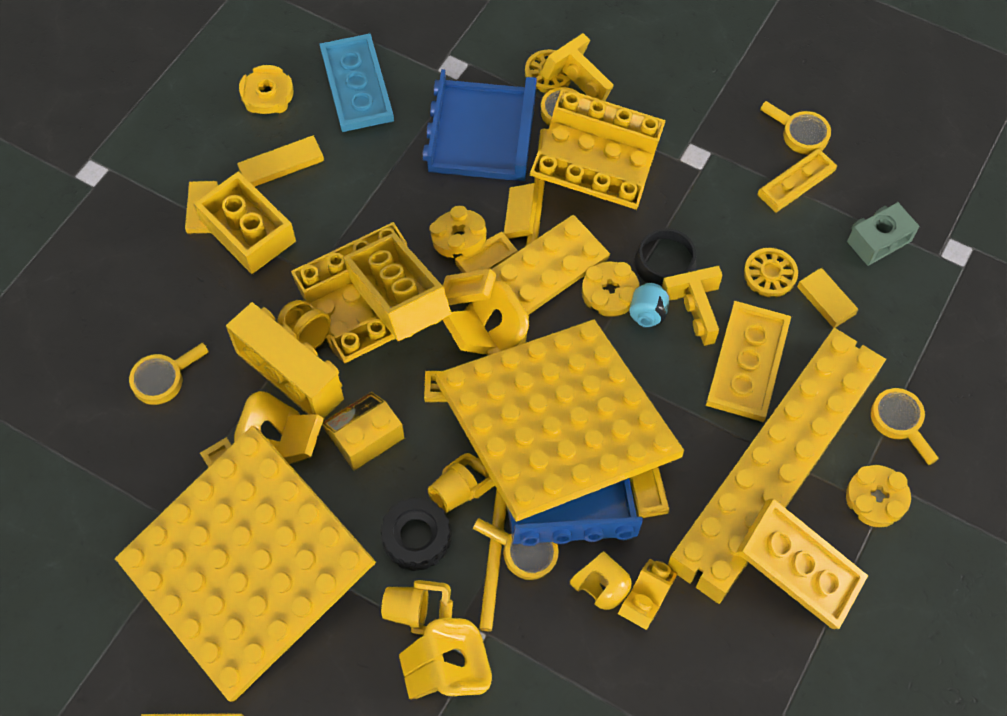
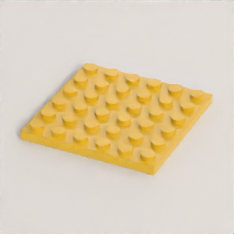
M595 319L436 373V382L516 522L682 458L684 449Z
M253 425L115 557V560L229 702H234L376 563L259 429Z

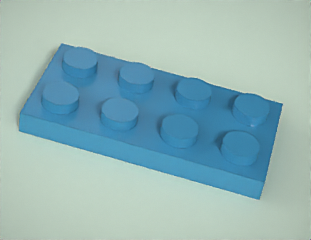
M371 34L320 43V50L341 131L345 132L393 122L394 115Z

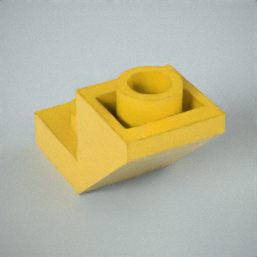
M649 559L641 570L632 591L623 602L618 614L647 630L678 574L673 572L667 564Z

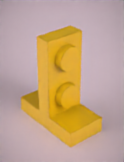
M584 33L548 56L541 71V74L548 80L560 71H563L587 96L606 101L614 84L583 56L590 42V39Z
M719 266L666 277L662 284V288L669 295V301L684 297L686 310L688 312L691 311L694 318V332L696 336L701 337L704 346L714 344L719 332L705 293L719 289L723 276Z

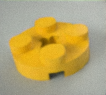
M262 65L253 68V73L248 76L245 74L239 83L241 99L247 111L251 113L271 114L285 112L294 93L290 76L283 73V69L273 65ZM267 86H269L271 89V91L269 92L260 91L264 90Z
M464 206L453 207L450 212L443 214L430 225L433 246L438 253L445 257L454 258L453 254H462L463 257L473 255L486 242L487 230L483 217L474 211L467 210ZM459 231H463V232H464V234H462V235H461V234H455V235H454V233L459 232Z
M602 262L587 269L582 283V297L590 309L592 306L595 310L599 311L598 314L616 317L629 311L634 291L640 285L637 276L631 270L629 264L625 262ZM610 284L617 288L615 293L610 294L609 290H604L603 287Z
M871 465L861 467L852 477L846 489V501L849 508H853L854 512L859 515L858 519L863 523L873 527H888L894 522L899 521L908 511L911 503V492L904 474L885 466ZM880 490L886 498H883L881 502H877L876 497L871 495V492Z

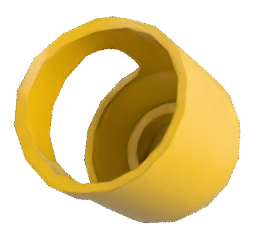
M295 300L282 308L278 315L277 323L281 326L287 325L296 334L298 341L302 344L307 342L316 349L326 339L330 331L331 319L327 313L314 308L310 303Z
M603 551L574 575L570 580V585L578 592L585 590L596 600L594 605L610 610L621 604L631 590L632 581L629 574ZM600 584L606 587L604 591Z

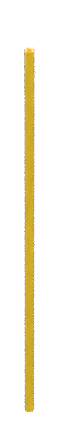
M546 128L540 130L539 151L542 148L548 131ZM534 177V183L539 189L533 235L527 236L526 246L539 236L545 180ZM527 334L518 345L526 343ZM496 488L492 525L504 531L507 505ZM491 538L479 629L482 631H492L502 544Z

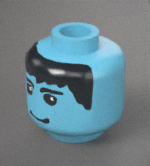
M646 283L639 286L633 294L629 308L630 316L643 327H652L662 323L667 316L669 295L660 285L655 283Z

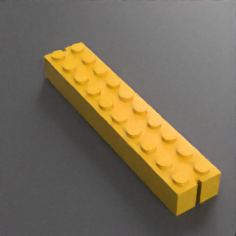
M833 328L669 559L668 566L671 570L689 584L693 581L697 571L700 570L703 574L696 588L718 604L722 602L748 564V561L736 551L766 500L775 499L783 507H787L886 361L884 357L864 345L860 349L855 346L857 344L856 340L836 328Z

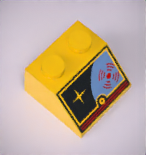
M373 392L360 398L322 423V427L353 471L405 439L403 425L386 401Z

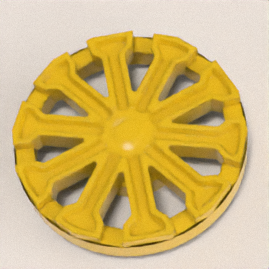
M556 50L538 51L531 55L526 62L525 77H536V89H539L540 92L547 93L554 88L568 87L572 81L568 76L564 75L563 71H560L549 80L541 74L547 60L545 56H549Z
M762 248L753 252L748 257L744 267V277L751 290L758 292L759 295L781 297L790 292L798 278V267L794 259L786 252L776 248ZM770 254L771 259H767L766 255ZM781 257L783 261L779 262L777 259ZM763 282H765L764 288L759 286ZM771 284H772L774 290H770V285H771Z

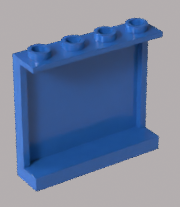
M441 69L440 80H435L434 96H437V99L431 102L430 116L433 117V123L428 122L427 139H430L429 145L425 144L423 149V161L428 162V172L525 181L537 78L526 77L525 87L446 80V70Z
M629 478L517 522L508 509L512 543L524 546H533L543 542L565 544L574 540L596 542L605 538L627 540L638 536L643 522L642 517H637Z

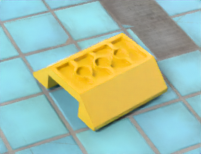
M561 88L549 129L541 150H538L530 176L637 210L666 120Z
M394 222L291 271L303 300L330 316V331L326 336V341L333 353L344 364L395 339L352 284L343 259L344 256L394 232L407 246L406 240Z

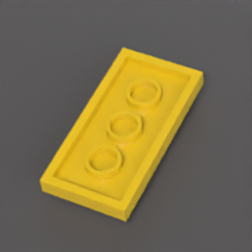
M573 214L491 270L497 274L495 281H503L511 287L527 315H529L584 277L590 266L607 261L610 253Z
M734 301L706 406L757 421H765L791 316Z
M775 499L766 500L736 551L831 629H840L868 577L866 573Z

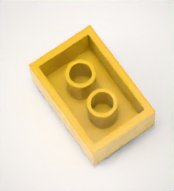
M239 171L193 203L199 220L251 274L255 273L296 242L292 223Z

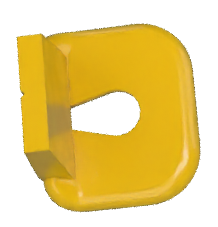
M499 280L494 282L490 299L471 302L464 311L451 312L452 315L442 319L461 351L487 355L517 346L526 336L529 328V319L525 309L511 287ZM495 309L500 310L502 322L487 332L485 325Z
M258 391L250 395L246 400L235 430L234 443L252 425L261 432L262 423L269 421L282 434L280 442L271 439L267 440L291 464L312 456L324 418L318 414L300 415L296 409L285 404L270 393Z
M439 618L433 620L425 627L424 636L417 639L399 654L409 699H417L436 691L446 696L480 695L485 693L491 685L492 673L482 636L478 628L469 620L463 618ZM454 649L459 650L465 658L464 666L460 667L444 662L443 654Z

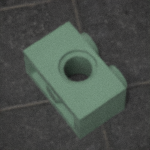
M897 202L890 207L883 206L872 217L868 219L862 218L854 223L847 242L866 265L869 266L912 242L920 226Z

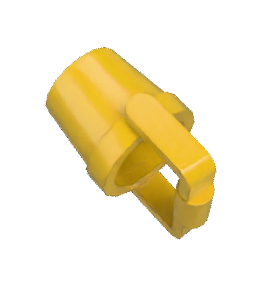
M465 453L443 469L442 475L429 486L428 494L430 499L447 513L466 501L479 498L494 487L495 484L480 458H476L470 453ZM469 464L474 470L487 478L477 484L474 476L465 466Z
M416 580L414 581V587H387L382 600V618L409 625L412 633L424 635L426 626L423 625L428 610V590L442 591L439 618H452L453 601L450 600V586L446 583Z

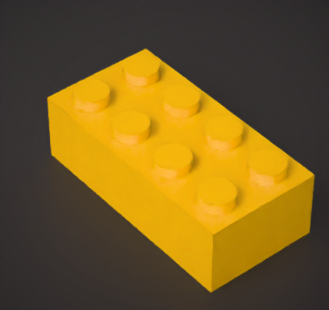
M395 232L343 257L352 284L397 341L411 337L416 332L452 315L441 283Z
M251 302L226 325L236 353L307 414H318L325 418L344 400L341 389L343 385L338 376L339 370L330 361H322L318 357L316 350L309 343L305 342L302 344L298 341L296 334L291 328L285 324L283 326L279 325L275 321L274 315L267 308L263 307L260 309Z

